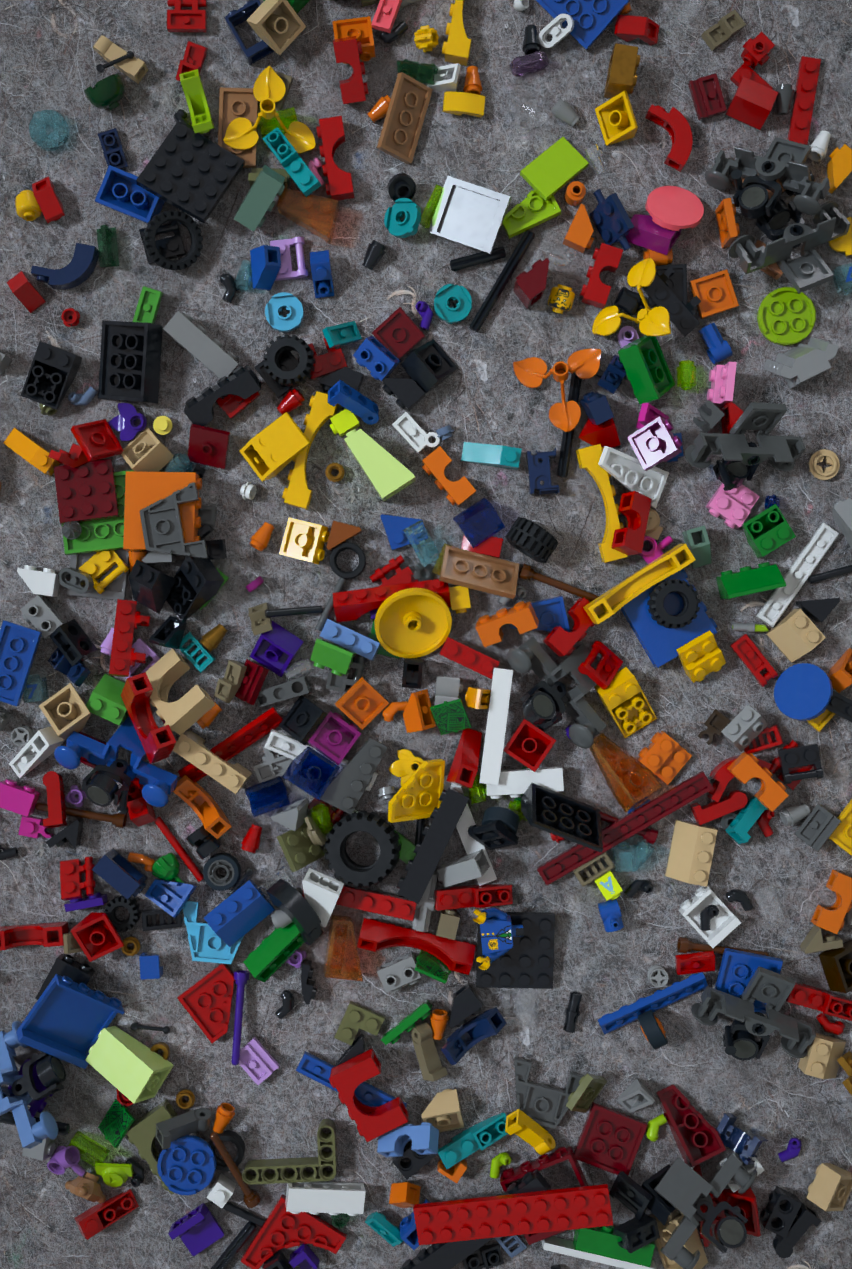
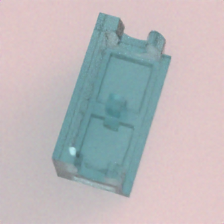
M422 520L403 530L423 567L439 558V551Z

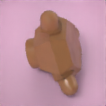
M85 1171L83 1177L78 1176L74 1180L65 1183V1188L70 1190V1193L91 1202L97 1201L98 1203H104L106 1200L105 1195L102 1194L101 1185L97 1183L99 1177Z

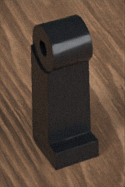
M802 1203L786 1238L776 1235L773 1240V1248L781 1258L790 1257L793 1253V1247L812 1224L817 1227L821 1223L819 1216Z

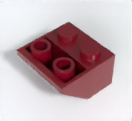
M548 258L543 261L541 259L531 266L533 269L527 273L524 271L516 277L517 281L513 291L526 309L543 297L549 267Z

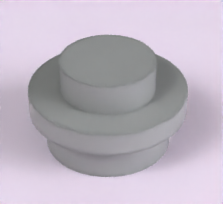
M394 786L380 788L378 798H383V801L391 800L397 793V790H394Z

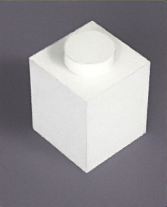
M221 1173L211 1186L206 1198L220 1208H223L234 1193L236 1183Z

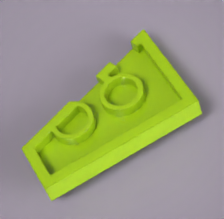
M534 190L505 215L502 226L510 239L561 215V209L554 196L545 201Z

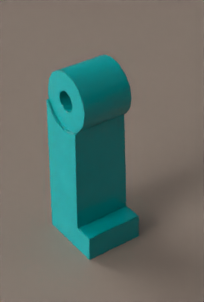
M753 796L725 831L738 844L747 843L751 838L747 832L767 808Z

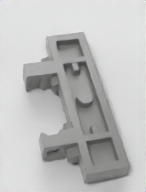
M264 746L265 756L262 757L263 762L253 765L259 784L309 767L283 755L274 754L273 751L264 748Z

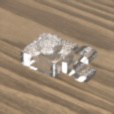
M290 775L284 779L285 784L291 789L288 796L293 802L305 798L310 802L315 798L303 782L298 786Z

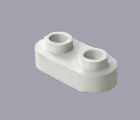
M560 14L539 33L541 45L545 48L556 46L572 32L574 28L573 18L568 14ZM567 21L568 26L564 29L562 23ZM549 34L553 37L550 42L547 40Z

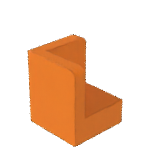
M441 1159L437 1163V1171L456 1184L467 1169L466 1159H463L449 1169L445 1168Z
M410 1182L392 1183L389 1204L400 1208H410L414 1204H419L421 1186Z

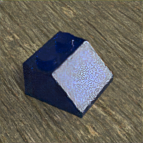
M307 747L291 762L282 778L309 796L320 800L340 767L312 748Z

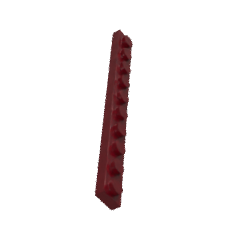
M701 771L602 829V852L576 844L537 867V871L545 884L549 885L714 788L704 772Z

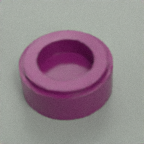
M258 576L245 588L251 593L264 583V580L261 576Z

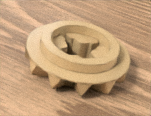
M826 449L815 452L808 463L809 472L813 474L814 478L820 480L833 478L838 473L840 467L837 455ZM823 459L825 460V464L831 465L829 467L824 468V471L822 470L821 466L817 465L818 463L823 462Z

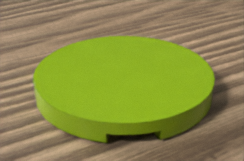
M792 287L778 288L769 293L761 302L757 312V322L761 333L770 342L781 346L794 345L804 340L812 331L816 321V310L812 300L804 293H798Z

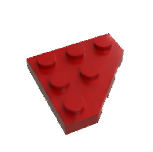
M222 963L177 997L211 1043H214L227 1033L229 1029L235 980L234 974L229 967Z

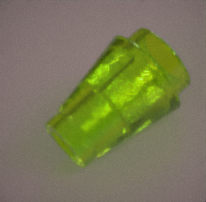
M476 775L472 788H469L471 804L486 801L487 793L483 783H479L480 775Z
M323 803L317 804L311 808L310 816L324 834L329 833L333 828L329 809Z

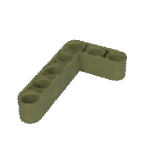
M323 1119L319 1124L317 1132L318 1157L250 1160L245 1164L242 1173L243 1181L253 1185L319 1182L334 1179L337 1171L336 1126L334 1121ZM329 1128L331 1132L324 1133L322 1129ZM330 1147L332 1151L325 1152L323 1148ZM330 1166L333 1170L326 1171L324 1167ZM311 1167L314 1171L307 1172L304 1168ZM286 1168H292L295 1172L288 1173ZM267 1169H273L275 1173L270 1174L267 1172ZM248 1170H254L256 1174L251 1175L248 1173Z

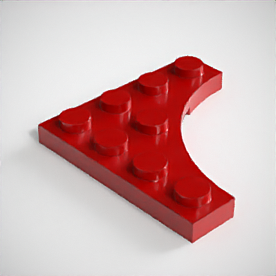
M282 1194L244 1253L241 1262L251 1269H259L278 1250L300 1246V1244H313V1246L324 1248L337 1254L347 1235L309 1212H301L299 1214L286 1212V1196Z

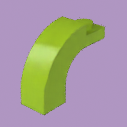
M196 69L179 74L190 111L194 133H207L210 129H214V123L199 71Z

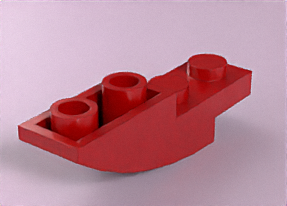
M511 884L467 885L434 890L435 910L437 911L513 904Z
M795 983L796 985L786 999L789 1003L852 1021V1000L810 985Z

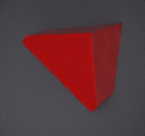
M588 418L578 437L592 446L601 444V447L608 446L614 448L621 445L613 418L599 425L592 424Z

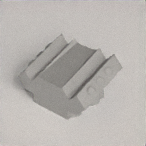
M810 337L808 345L798 343V346L782 354L778 353L775 361L766 359L763 369L782 376L789 388L792 389L830 369L831 365L828 360L836 356L839 346L819 338Z

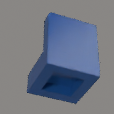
M143 952L139 956L141 980L160 979L163 975V966H160L159 955H147V952Z

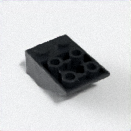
M40 341L20 396L58 410L76 377L82 357Z
M186 556L174 576L176 581L166 601L182 623L215 596L225 580L209 557L208 559Z

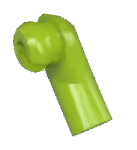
M664 1114L655 1117L647 1123L646 1136L652 1142L657 1141L659 1138V1127L667 1123Z
M501 1152L491 1160V1178H499L500 1167L511 1163V1157L508 1153Z

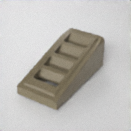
M604 852L576 868L573 872L582 887L615 868V865L607 852ZM602 857H603V859L605 860L606 864L608 865V866L605 867V868H604L603 864H602L601 861H600V859H601ZM597 862L601 870L597 871L593 863ZM589 865H590L591 869H592L593 872H594V874H592V875L589 873L588 869L586 868V867H588ZM581 870H584L587 875L585 879L580 873Z

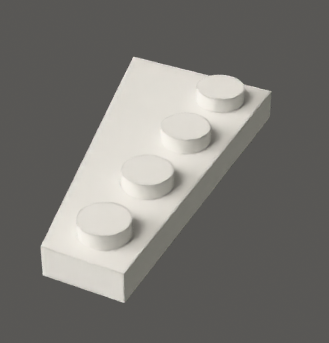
M604 446L598 465L631 492L637 491L651 498L650 507L656 509L669 472L655 466L645 471L637 458Z

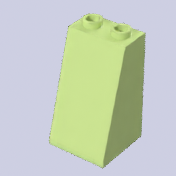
M353 429L346 434L347 438L344 439L346 445L383 502L415 482L414 474L362 429Z
M111 1026L102 1029L98 1034V1040L89 1049V1055L85 1061L132 1103L135 1104L155 1097L174 1065L170 1061L163 1059L156 1052H152L150 1048L118 1027Z

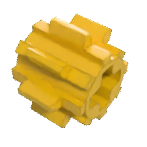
M429 25L421 26L414 33V42L419 50L423 49V52H429L438 45L439 36L437 30L430 28Z

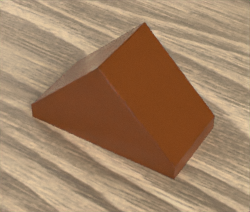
M333 521L326 546L329 551L333 550L337 545L360 534L362 530L357 526Z

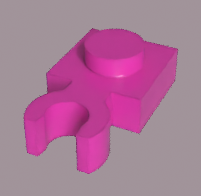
M22 816L18 835L39 838L40 834H42L45 838L53 837V834H49L47 828L43 827L42 818Z

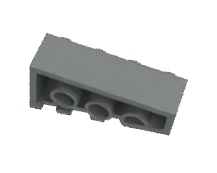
M178 311L163 328V331L167 335L172 336L175 342L187 349L195 359L202 362L219 379L224 376L228 377L238 365L236 362L238 358L230 351L226 353L222 350L221 347L223 345L215 338L211 340L206 336L208 332L200 325L196 327L191 322L192 318L183 311L181 314Z

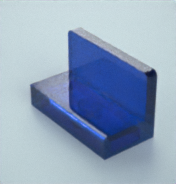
M280 776L245 789L254 817L290 804L288 791Z

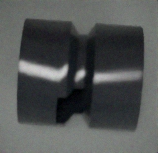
M203 825L186 838L192 847L196 846V852L202 860L222 845L219 839H216L205 830Z

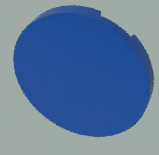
M809 663L796 664L786 669L779 676L774 688V699L779 710L786 716L799 721H807L820 716L826 710L825 708L828 706L831 696H833V686L829 676L818 666Z
M193 1135L180 1137L171 1142L170 1148L162 1149L157 1164L158 1174L170 1191L180 1195L196 1194L207 1187L214 1177L216 1171L215 1153L211 1146L200 1137Z

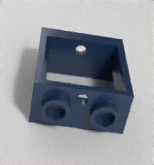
M250 0L242 8L232 10L224 17L227 27L249 65L275 52L263 40L247 49L235 29L237 25L246 21L261 5L259 0Z
M115 849L107 852L92 869L127 900L132 895L136 897L146 887L144 882L148 877Z

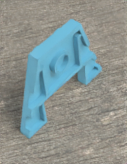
M187 901L182 909L192 961L232 964L244 936L229 947L212 930L208 923L197 922L199 902Z

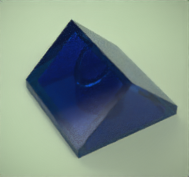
M485 498L452 518L473 548L505 528L494 507Z

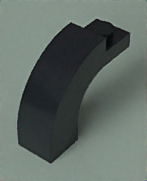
M279 879L266 890L273 905L284 911L294 922L306 944L310 946L324 934L320 926L321 920L314 909L289 883Z

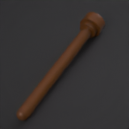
M525 563L518 576L524 580L532 578L578 597H585L591 602L599 597L537 573L530 565Z
M37 803L35 805L36 810L48 812V804ZM66 807V815L111 822L112 825L118 828H125L127 813L120 814L118 812V814L114 813V815Z
M679 937L677 942L678 953H687L694 950L702 952L714 951V953L723 954L724 949L729 948L769 956L767 952L724 946L712 948L708 944L693 943L684 937Z
M212 1132L210 1138L243 1191L246 1206L248 1208L257 1206L261 1200L257 1191L250 1189L248 1184L243 1181L241 1172L216 1132Z

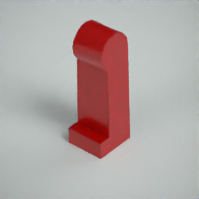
M49 771L43 776V784L47 788L48 818L43 819V827L67 826L63 778L60 774Z
M733 790L727 797L721 798L719 802L714 801L704 806H700L696 802L691 804L690 807L696 823L702 825L745 807L748 799L743 792Z

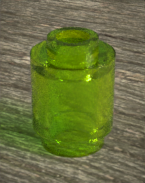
M685 360L679 362L677 367V386L681 387V390H691L696 386V366L694 361Z

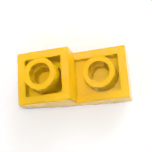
M444 92L443 112L458 116L462 114L480 118L484 116L485 96L465 92Z

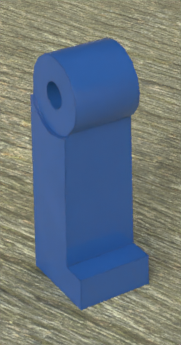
M339 380L328 390V403L333 407L338 403L362 418L363 422L369 425L379 421L378 405L342 380Z

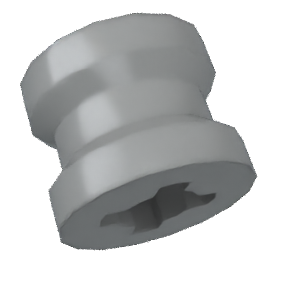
M28 726L15 728L11 733V740L17 746H24L34 736V732Z
M653 965L648 969L647 977L653 986L660 988L667 984L669 977L662 966Z

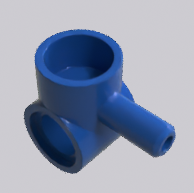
M617 899L598 903V909L606 932H614L624 928Z

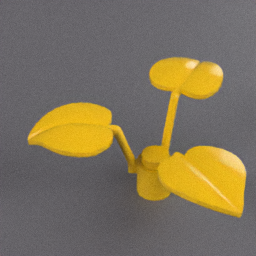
M268 66L260 73L253 87L254 97L260 102V113H258L254 126L246 118L239 117L234 119L227 127L223 139L224 143L237 150H248L254 147L259 140L255 129L258 127L261 118L272 119L275 117L283 131L286 132L284 136L298 154L310 151L316 146L313 133L304 123L294 121L290 123L287 129L281 121L279 114L276 112L275 103L283 99L286 88L283 80L275 73L271 66Z
M652 258L644 259L634 265L627 276L628 284L631 287H637L645 309H641L637 314V318H634L627 314L619 313L617 306L605 307L594 320L593 334L608 336L615 333L621 325L620 317L639 324L640 332L646 336L655 337L671 334L668 310L662 306L651 309L641 290V287L650 286L655 279L656 265Z

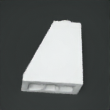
M309 868L302 882L304 897L321 920L320 926L326 928L345 883Z

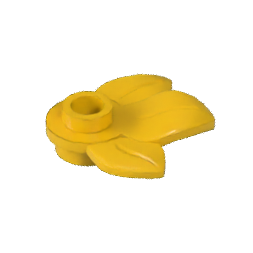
M408 749L398 750L399 760L393 762L389 767L391 774L401 777V786L416 771L413 764L415 763L420 766L424 762L422 758L415 757L412 751Z

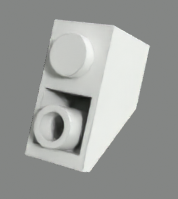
M24 565V569H17L18 574L33 594L58 597L59 574H55L54 569L43 568L42 572L36 571V567Z

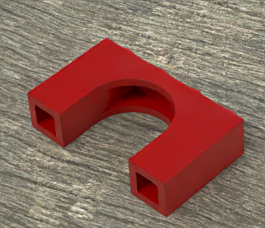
M146 672L127 678L121 698L150 764L169 758L176 740L169 725L158 728L150 708V696L153 688Z
M373 1049L332 1068L329 1077L331 1086L339 1092L338 1096L341 1103L347 1106L350 1119L352 1121L355 1120L360 1136H364L367 1142L407 1123L409 1114L400 1096L377 1107L366 1106L357 1099L355 1095L357 1086L381 1073V1063Z

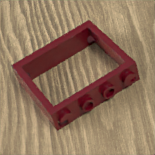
M571 1146L567 1148L560 1147L554 1153L541 1155L532 1162L525 1161L517 1168H508L503 1171L500 1178V1184L504 1192H506L512 1181L522 1178L527 1172H533L536 1169L540 1171L569 1159L581 1187L589 1186ZM564 1231L525 1234L524 1236L528 1245H531Z

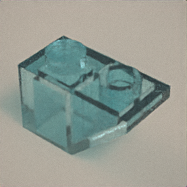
M627 842L619 843L618 846L613 847L614 870L616 872L637 871L654 852V847L649 845V842H637V845H630Z

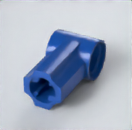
M711 323L699 330L707 347L708 357L713 364H717L732 356V349L729 343L723 340L715 323Z

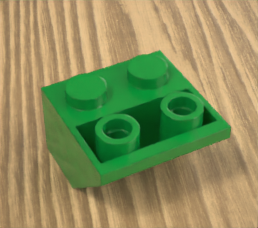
M776 504L742 524L747 542L757 558L764 557L796 537Z

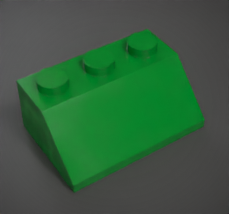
M645 335L625 345L618 351L619 359L623 363L627 378L632 385L634 395L639 404L659 399L675 386L656 336Z
M770 562L758 564L759 568L751 569V566L739 568L740 572L733 573L732 570L721 572V576L716 577L721 600L785 587L786 582L777 564L770 565Z

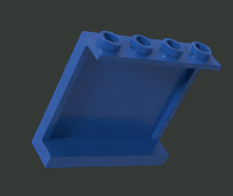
M684 569L653 585L621 608L623 615L656 668L677 657L676 649L710 630L713 635L718 633L715 629L717 625L706 614L707 608L702 601L698 603L700 610L696 613L697 617L692 620V623L685 625V627L666 628L657 624V621L651 618L652 614L648 611L650 608L647 603L650 600L649 594L653 592V588L661 582L674 579L684 580L689 585L686 580L688 576ZM672 592L666 595L663 606L669 615L675 616L683 610L684 602L678 593Z
M56 974L19 1026L16 1034L20 1043L86 1069L89 1064L85 1061L89 1055L88 1051L98 1040L100 1031L109 1026L117 1013L123 1015L125 1012L119 999L115 997L109 998L99 990H91L84 983L78 984L68 976L64 975L62 977Z

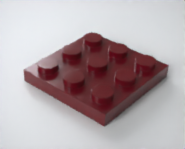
M112 459L87 462L75 468L66 465L54 467L60 524L63 525L68 521L85 522L120 517Z
M593 1102L574 1150V1155L579 1161L618 1175L623 1171L629 1175L648 1125L644 1121Z

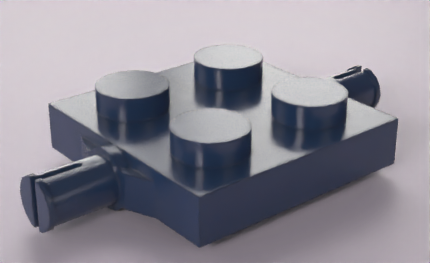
M601 189L596 190L593 194L598 201V205L589 215L605 244L611 246L616 242H620L624 251L629 250L631 246L626 237L629 231L634 228V225L616 193L609 195L605 199Z

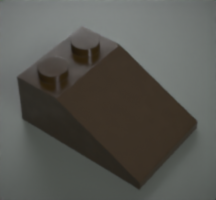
M852 940L844 942L843 948L826 950L818 955L830 991L847 994L852 990Z

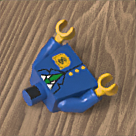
M496 907L482 911L474 910V914L478 917L473 919V921L480 924L482 954L485 955L484 957L479 956L476 959L477 962L482 963L478 967L482 970H487L490 967V963L513 948V937L524 936L523 924L511 925L510 915Z

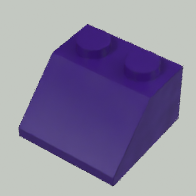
M272 621L273 630L260 635L250 657L282 677L304 641Z

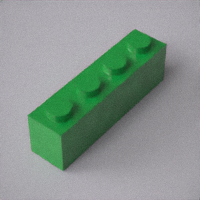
M294 922L283 929L281 927L275 928L243 962L255 979L266 982L304 943V940Z
M613 1226L576 1229L573 1239L575 1250L647 1267L651 1265L655 1249L654 1241L633 1253H629L628 1250L618 1245L622 1238L614 1234L615 1227Z

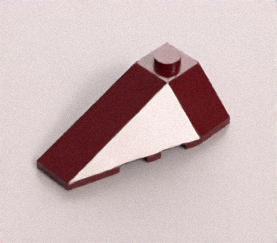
M674 1084L656 1092L678 1149L688 1166L694 1167L726 1151L716 1129L704 1119V1116L690 1104V1101Z

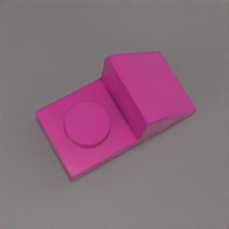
M642 403L636 428H642L659 416L665 420H669V417L651 404Z

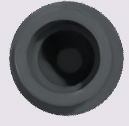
M68 521L62 526V533L67 539L74 540L81 535L82 527L77 521Z

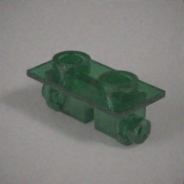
M408 59L404 61L397 60L398 73L403 72L421 83L435 84L434 74L438 73V66H435V64H419V62L408 61Z
M101 225V229H97L100 268L119 266L116 227L108 228V225Z

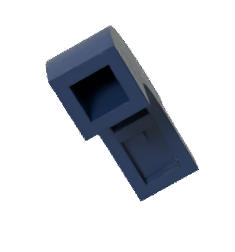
M76 243L74 256L67 266L54 270L32 265L31 274L36 277L37 281L48 283L53 289H71L79 286L91 276L96 268L100 251L95 246Z
M497 1007L489 1009L475 1016L453 1032L446 1039L448 1042L441 1048V1051L449 1063L455 1065L475 1044L485 1038L497 1035L507 1022Z

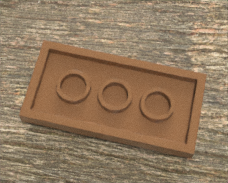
M403 72L397 75L377 148L406 164H411L433 89Z
M220 87L218 145L245 160L243 168H257V144L248 150H237L229 147L223 141L228 125L236 118H246L254 126L258 117L259 102L254 97L253 88Z
M446 545L439 581L514 599L520 564Z

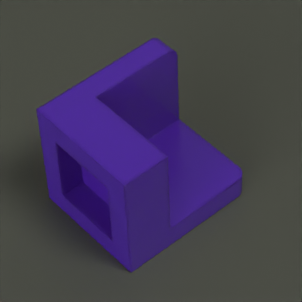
M302 1244L290 1254L289 1264L293 1269L297 1265L301 1269H317L319 1258L307 1244Z

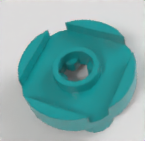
M399 198L394 201L395 204L392 208L389 206L387 209L384 224L393 236L406 238L418 232V226L421 221V208L408 198ZM405 214L406 217L404 221H400V218H402Z
M447 284L437 291L434 299V310L441 320L448 324L459 323L468 317L472 308V298L465 287ZM450 299L458 301L456 308L448 306Z

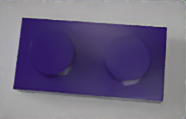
M95 892L93 896L72 899L64 904L65 912L104 905L108 901L107 894L100 895V892Z

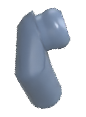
M90 386L84 394L70 393L68 399L75 406H85L91 402L98 392Z

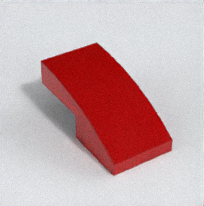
M188 41L184 58L180 60L176 80L180 81L179 74L198 69L200 74L208 48Z
M464 532L461 549L499 558L503 538Z

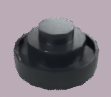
M399 173L389 180L387 191L393 201L399 198L411 200L416 193V185L410 175Z

